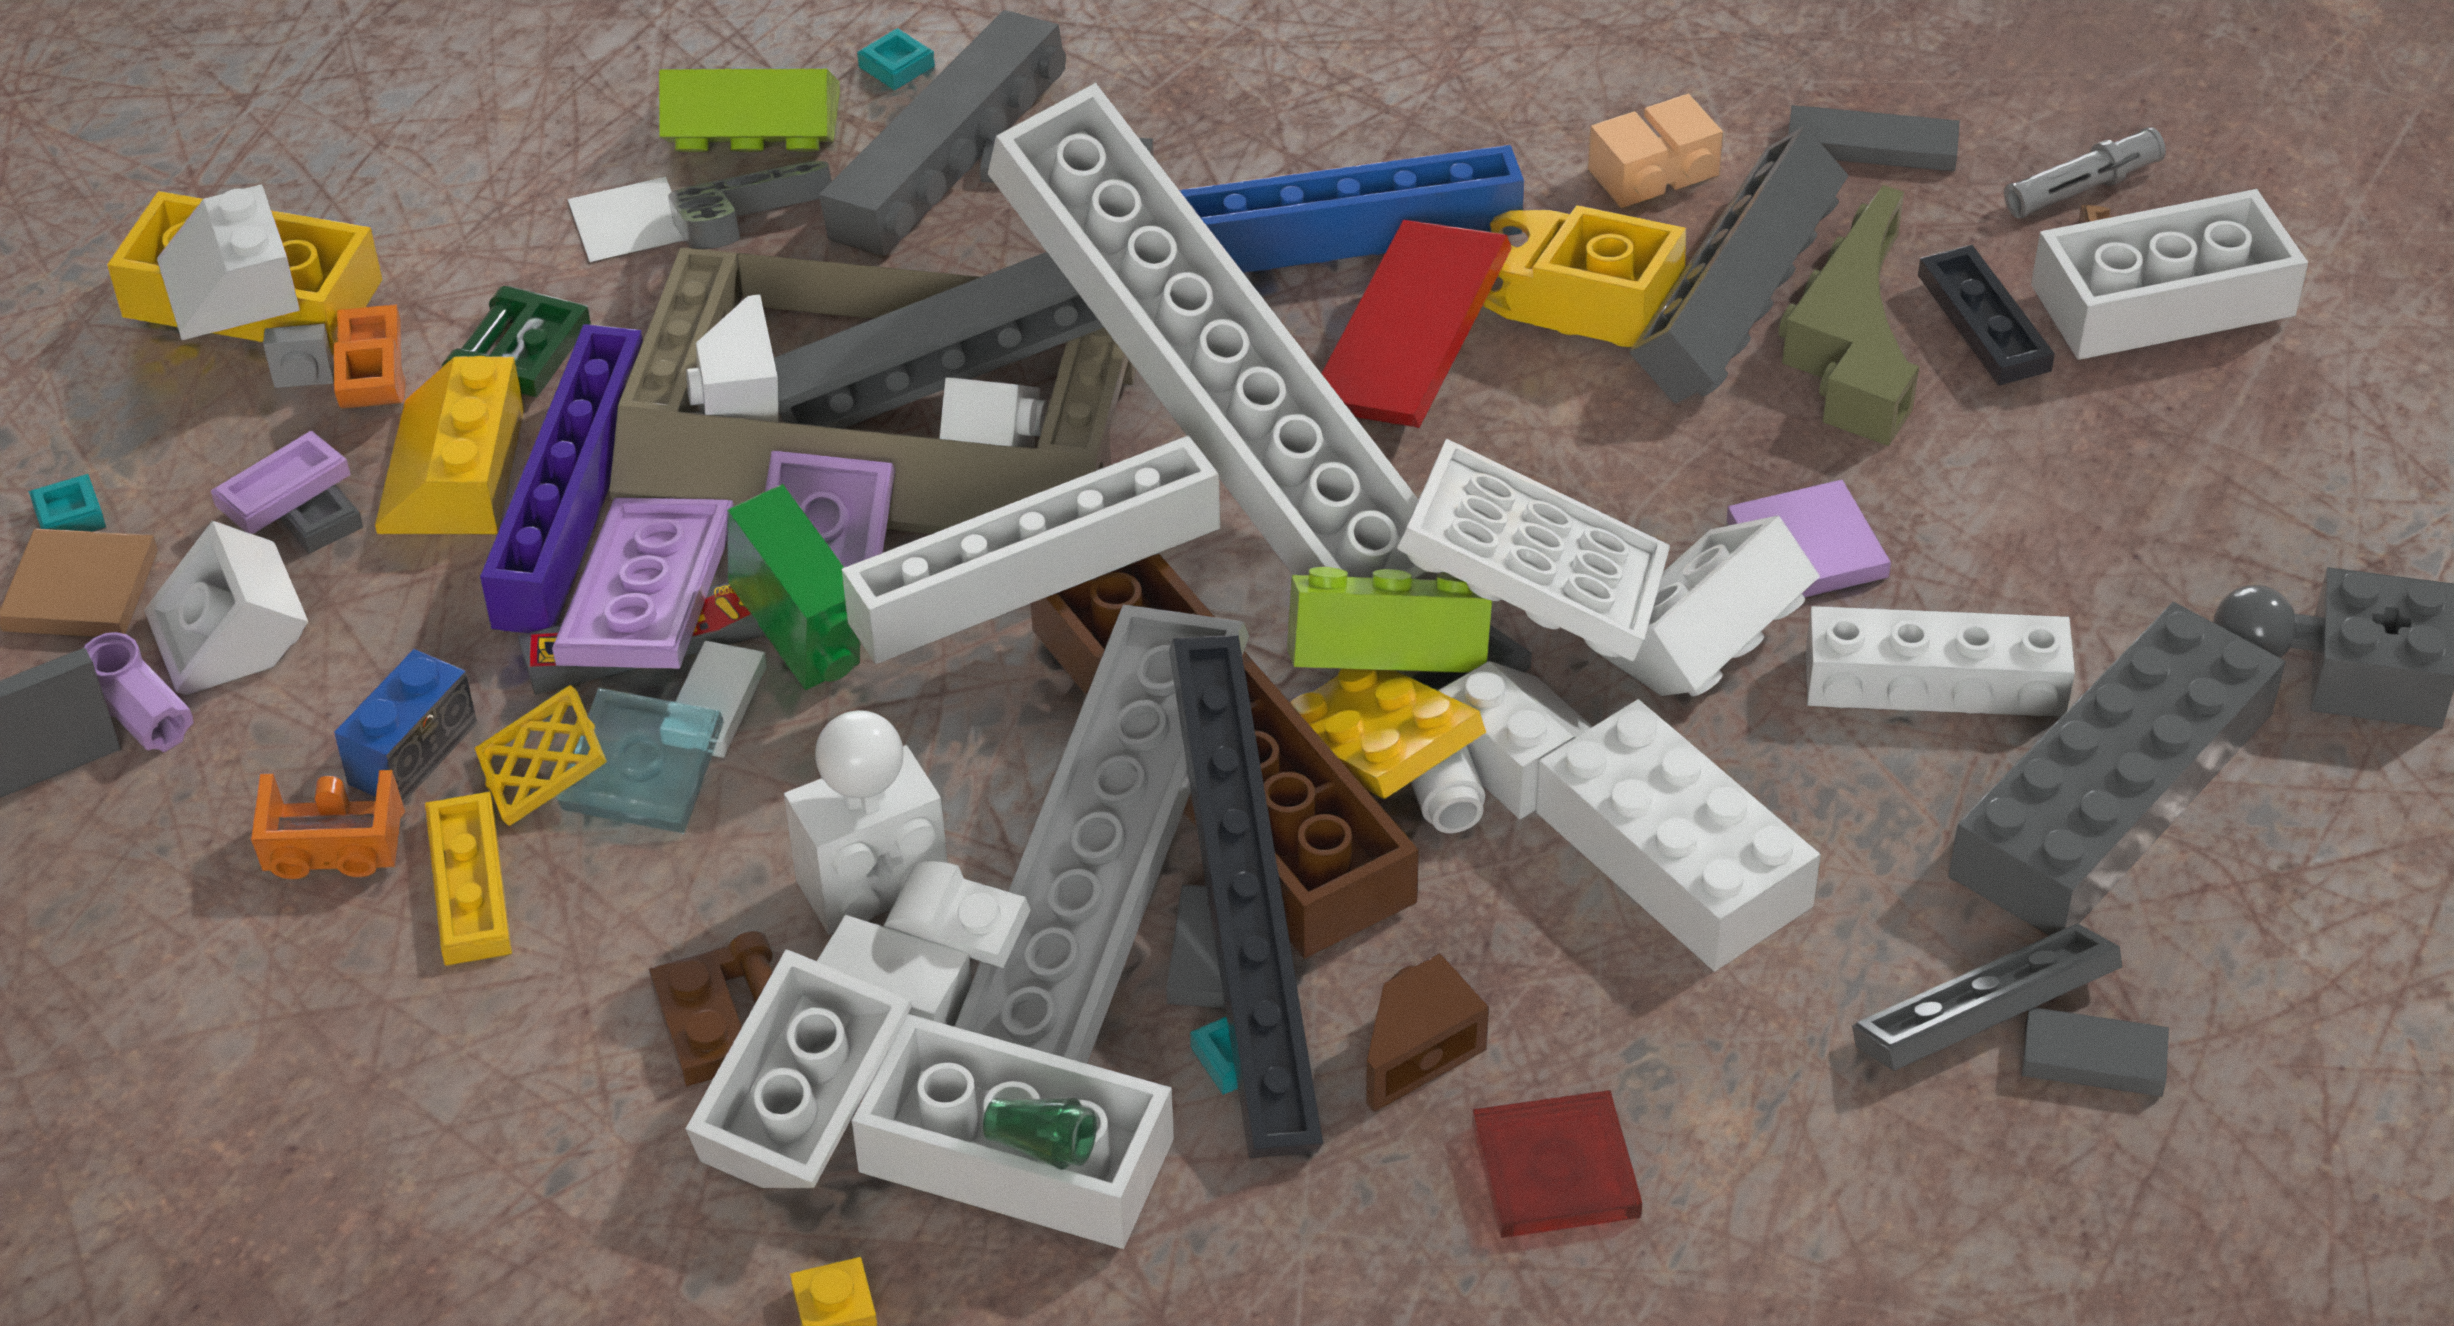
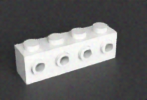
M1811 606L1805 650L1807 706L2062 717L2068 709L2075 674L2069 617Z

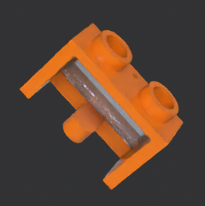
M379 770L376 801L349 802L343 781L334 776H323L316 783V803L286 804L283 802L274 774H260L251 841L262 871H271L276 876L285 879H300L307 876L310 870L338 869L347 876L366 877L373 874L376 868L395 867L400 818L405 813V809L393 770Z

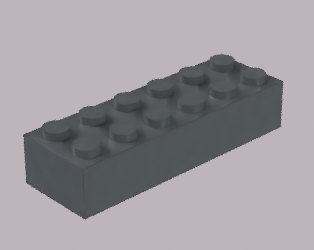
M2173 601L1957 824L1948 877L2049 936L2074 924H2080L2272 715L2286 661Z

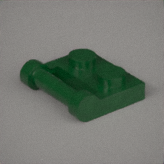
M511 286L499 287L489 301L490 311L463 347L452 350L443 362L442 367L453 357H514L521 394L537 398L575 346L583 324H591L588 306ZM509 323L512 324L491 354L486 355Z

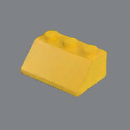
M453 357L404 401L375 522L377 534H498L524 413L514 357Z

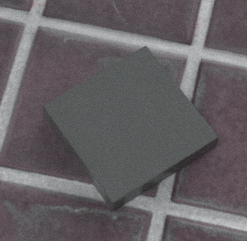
M86 648L0 680V798L121 750L93 661Z

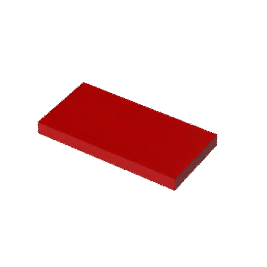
M1408 220L1402 221L1321 373L1354 417L1420 428L1512 250L1506 234Z

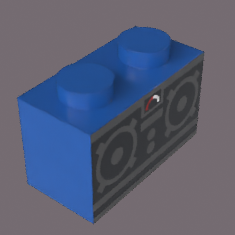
M413 649L334 731L347 784L376 797L379 770H393L398 790L404 803L477 724L466 671Z

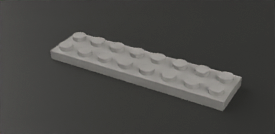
M1130 605L1122 606L1008 891L1026 897L1031 911L1004 968L980 961L954 1027L1078 1062L1088 1063L1191 792L1169 648L1173 638L1239 635L1243 655L1250 637L1243 621Z

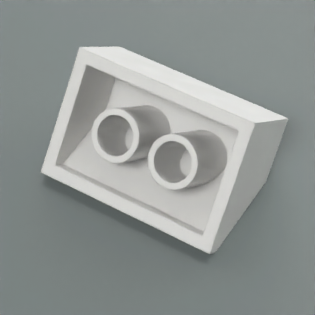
M1779 515L1710 529L1663 572L1646 636L1634 661L1632 662L1620 655L1608 657L1600 653L1598 654L1661 696L1688 692L1691 696L1700 695L1720 681L1723 676L1720 669L1732 657H1740L1753 650L1762 642L1764 635L1761 631L1770 622L1784 618L1798 609L1805 601L1802 593L1820 575Z
M786 949L686 1127V1132L700 1162L761 1188H814L912 1008L911 1000Z

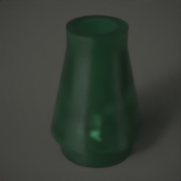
M995 1097L989 1102L984 1114L983 1133L987 1140L1005 1144L1059 1170L1066 1169L1070 1164L1082 1166L1090 1157L1096 1139L1097 1120L1095 1112L1091 1108L1082 1107L1077 1098L1008 1100Z

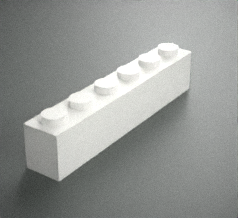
M1188 435L842 569L848 624L874 663L878 664L1220 529L1219 474Z

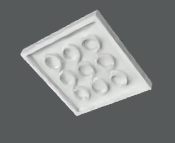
M1446 439L1397 549L1408 554L1409 559L1415 565L1433 573L1444 571L1467 582L1470 590L1482 598L1491 601H1500L1502 599L1525 610L1531 620L1543 627L1550 629L1561 627L1584 638L1585 643L1591 649L1608 657L1620 655L1633 662L1646 636L1670 545Z

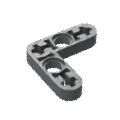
M811 161L681 188L668 194L673 223L688 247L702 250L713 249L732 244L740 239L737 216L820 199L819 194L832 182L827 162Z

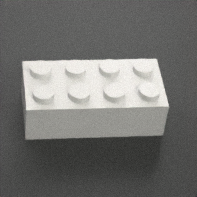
M2257 189L2040 231L2031 286L2077 360L2296 316L2308 261Z
M1639 699L1539 760L1536 813L1714 972L1814 906L1821 854Z
M908 1014L852 1119L858 1170L863 1174L1124 1249L1174 1140L1172 1088Z

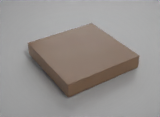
M34 529L0 608V627L2 632L97 637L105 633L114 632L126 634L158 552L154 535Z

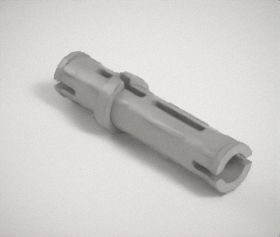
M2146 127L2140 132L2116 142L2104 140L2094 144L2091 152L2056 165L2017 183L2006 185L2004 188V199L2007 208L2014 217L2024 218L2030 213L2068 199L2100 184L2112 186L2120 183L2125 179L2127 173L2153 162L2162 161L2166 154L2164 140L2155 128Z

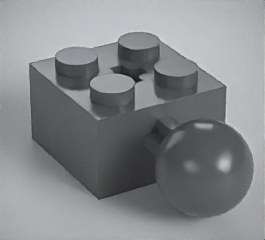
M2327 567L2314 616L2295 614L2290 602L2280 592L2262 585H2247L2235 589L2218 605L2213 623L2279 658L2284 656L2290 648L2312 651L2311 711L2443 728L2454 692V583Z

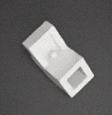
M924 861L912 867L883 927L968 953L969 958L1004 968L1031 909L1024 896L964 879L958 865L938 861Z

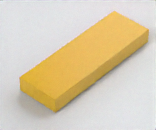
M490 791L425 802L440 946L444 965L512 954L494 806Z

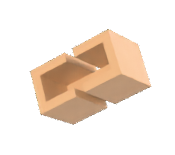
M1689 93L1645 108L1644 117L1662 136L1659 138L1635 111L1591 125L1588 170L1620 208L1665 194L1667 184H1670L1677 190L1719 176L1723 131Z

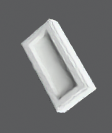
M705 641L661 729L663 746L724 758L767 668L765 652Z

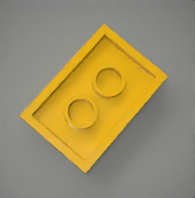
M1341 669L1335 678L1313 692L1299 695L1290 702L1367 791L1383 799L1486 733L1479 710L1395 670Z

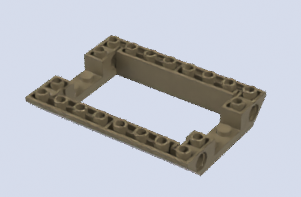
M680 247L618 405L610 496L611 500H614V498L732 500L733 505L736 506L765 492L772 451L892 463L896 469L886 529L934 534L1110 466L1109 430L1122 384L1133 385L1137 370L1105 327L1068 341L1037 449L694 414L691 412H699L698 405H690L686 369L697 368L696 342L739 305L742 295L743 300L747 296L760 295L763 308L875 319L980 277Z

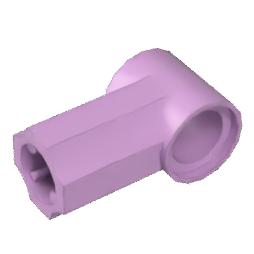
M117 632L105 633L89 641L84 648H86L93 661L110 716L115 717L147 751L159 749L162 752H166L181 743L185 732L194 723L192 713L189 707L142 660L136 641L127 634Z

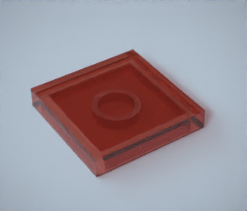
M1611 1090L1473 1109L1472 1126L1501 1238L1641 1218L1643 1203Z

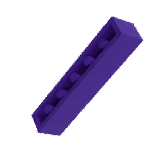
M583 324L480 575L489 621L493 630L531 633L554 627L557 624L610 487L618 405L643 343L641 330Z

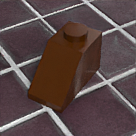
M1440 953L1417 966L1410 965L1401 969L1391 980L1383 984L1367 1056L1366 1104L1373 1112L1487 1050L1489 1006Z

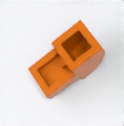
M397 304L337 310L338 342L334 343V392L340 408L349 409L403 403L405 399V376L401 365V318Z

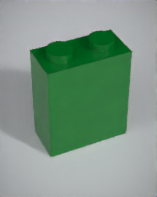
M783 484L727 509L728 584L758 621L759 627L805 691L824 681L834 682L846 676L855 666L860 664L861 642L848 624L842 569L845 567Z

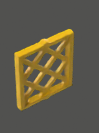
M571 685L474 748L486 777L485 785L491 790L501 818L508 826H511L607 763L594 732L595 725L588 718L578 692ZM568 706H573L577 720L575 725L561 723ZM552 715L550 722H543L544 719ZM531 730L545 732L537 749L523 748ZM556 733L570 734L562 752L548 751ZM581 736L586 737L590 746L587 755L573 754ZM515 739L512 747L505 746ZM493 755L507 756L500 774H495L491 764ZM518 758L532 759L524 777L510 776ZM543 760L557 762L550 780L536 778ZM568 763L576 764L569 770L565 771ZM506 785L519 787L512 805L507 804L503 794ZM531 788L538 789L527 796Z

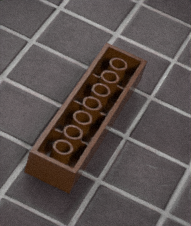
M1159 553L1030 603L1033 632L1086 696L1123 605L1215 617ZM1244 651L1242 658L1289 941L1306 959L1416 904L1418 899L1419 850ZM1190 792L1183 813L1197 828Z

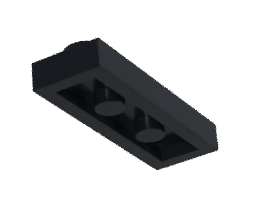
M1973 245L1920 258L1918 277L1998 386L2052 372L2055 353Z

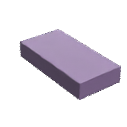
M309 431L212 489L211 494L215 506L245 532L254 534L351 474L347 459L313 431Z

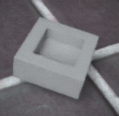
M325 324L265 328L263 345L274 388L334 383V362Z

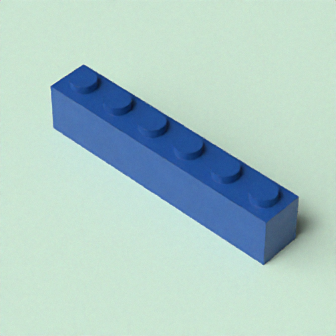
M1511 145L1179 191L1240 270L1245 273L1384 254L1403 220L1491 232L1490 222L1494 217L1508 211L1523 210L1524 179ZM1507 226L1503 228V234L1507 236L1522 234V230L1514 226Z

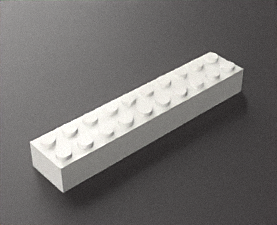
M1094 83L997 135L988 170L990 178L1184 433L1190 436L1219 474V479L1292 575H1309V570L1315 567H1333L1347 571L1348 577L1373 578V572L1376 570L1395 569L1410 573L1412 579L1437 580L1438 573L1429 572L1418 567L1409 559L1408 554L1397 549L1419 499L1099 86Z

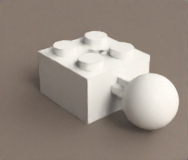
M850 711L831 720L822 730L815 749L816 765L822 778L784 793L796 881L828 935L836 931L845 915L869 921L874 916L891 910L914 865L924 861L948 863L940 795L908 746L902 745L901 738L893 725L882 716L869 711Z

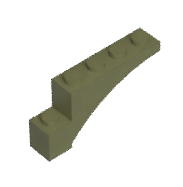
M1882 185L1869 205L1862 203L1859 206L1847 236L1837 237L1823 270H1814L1805 286L1803 298L1798 305L1790 304L1781 319L1778 334L1779 337L1785 339L1782 364L1822 377L1819 394L1826 397L1823 423L1889 446L1913 411L1919 366L1909 363L1900 350L1887 322L1880 296L1879 275L1884 260L1899 234L1904 198L1903 191Z

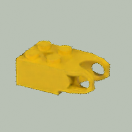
M1576 205L1571 214L1552 210L1508 211L1493 218L1490 222L1491 232L1503 234L1504 227L1514 226L1521 229L1527 235L1528 241L1520 247L1511 245L1512 250L1498 275L1503 280L1502 287L1495 291L1490 290L1483 306L1506 319L1557 330L1566 335H1581L1612 342L1621 347H1633L1685 270L1686 228Z

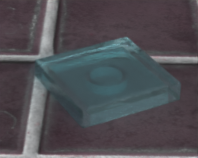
M598 688L588 718L595 725L594 732L607 763L559 793L557 800L561 809L685 834L724 724L721 712L704 707ZM581 736L574 754L587 755L590 746L586 737ZM570 763L568 770L576 764Z

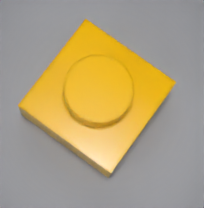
M861 1257L790 1273L801 1326H878Z

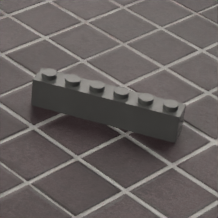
M1003 10L819 194L828 239L885 256L941 200L943 195L972 168L973 164L983 155L985 140L995 142L996 136L1006 131L1062 75L1066 69V54L1062 48L1059 24Z
M1806 126L1801 127L1764 150L1629 352L1675 404L1697 392L1702 397L1706 396L1724 382L1728 376V372L1724 368L1730 359L1740 353L1750 342L1751 336L1748 334V331L1753 323L1760 320L1771 309L1774 303L1770 298L1776 288L1785 283L1795 272L1796 267L1792 264L1798 254L1814 242L1818 235L1814 230L1815 227L1839 203L1836 195L1849 175Z
M1044 252L774 357L778 376V411L784 423L843 429L944 390L946 377L970 380L1104 328V326L1050 255Z

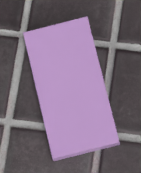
M614 498L552 647L556 666L680 669L728 540L727 509L734 507L733 501L714 499Z

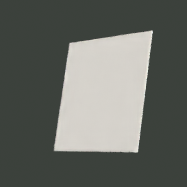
M666 177L567 199L590 262L684 241L673 223L668 199L671 189Z

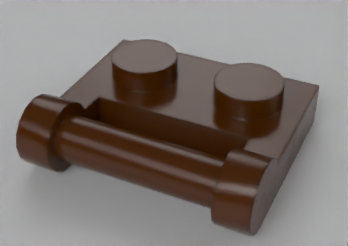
M758 931L745 932L735 937L727 947L649 968L652 988L686 1087L712 1080L715 1077L742 1028L726 981L745 976L755 1004L771 977L772 970L769 964L772 961L773 953L765 934Z

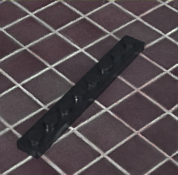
M1239 635L1173 638L1169 648L1170 662L1248 1156L1250 1159L1318 1153L1323 1145Z

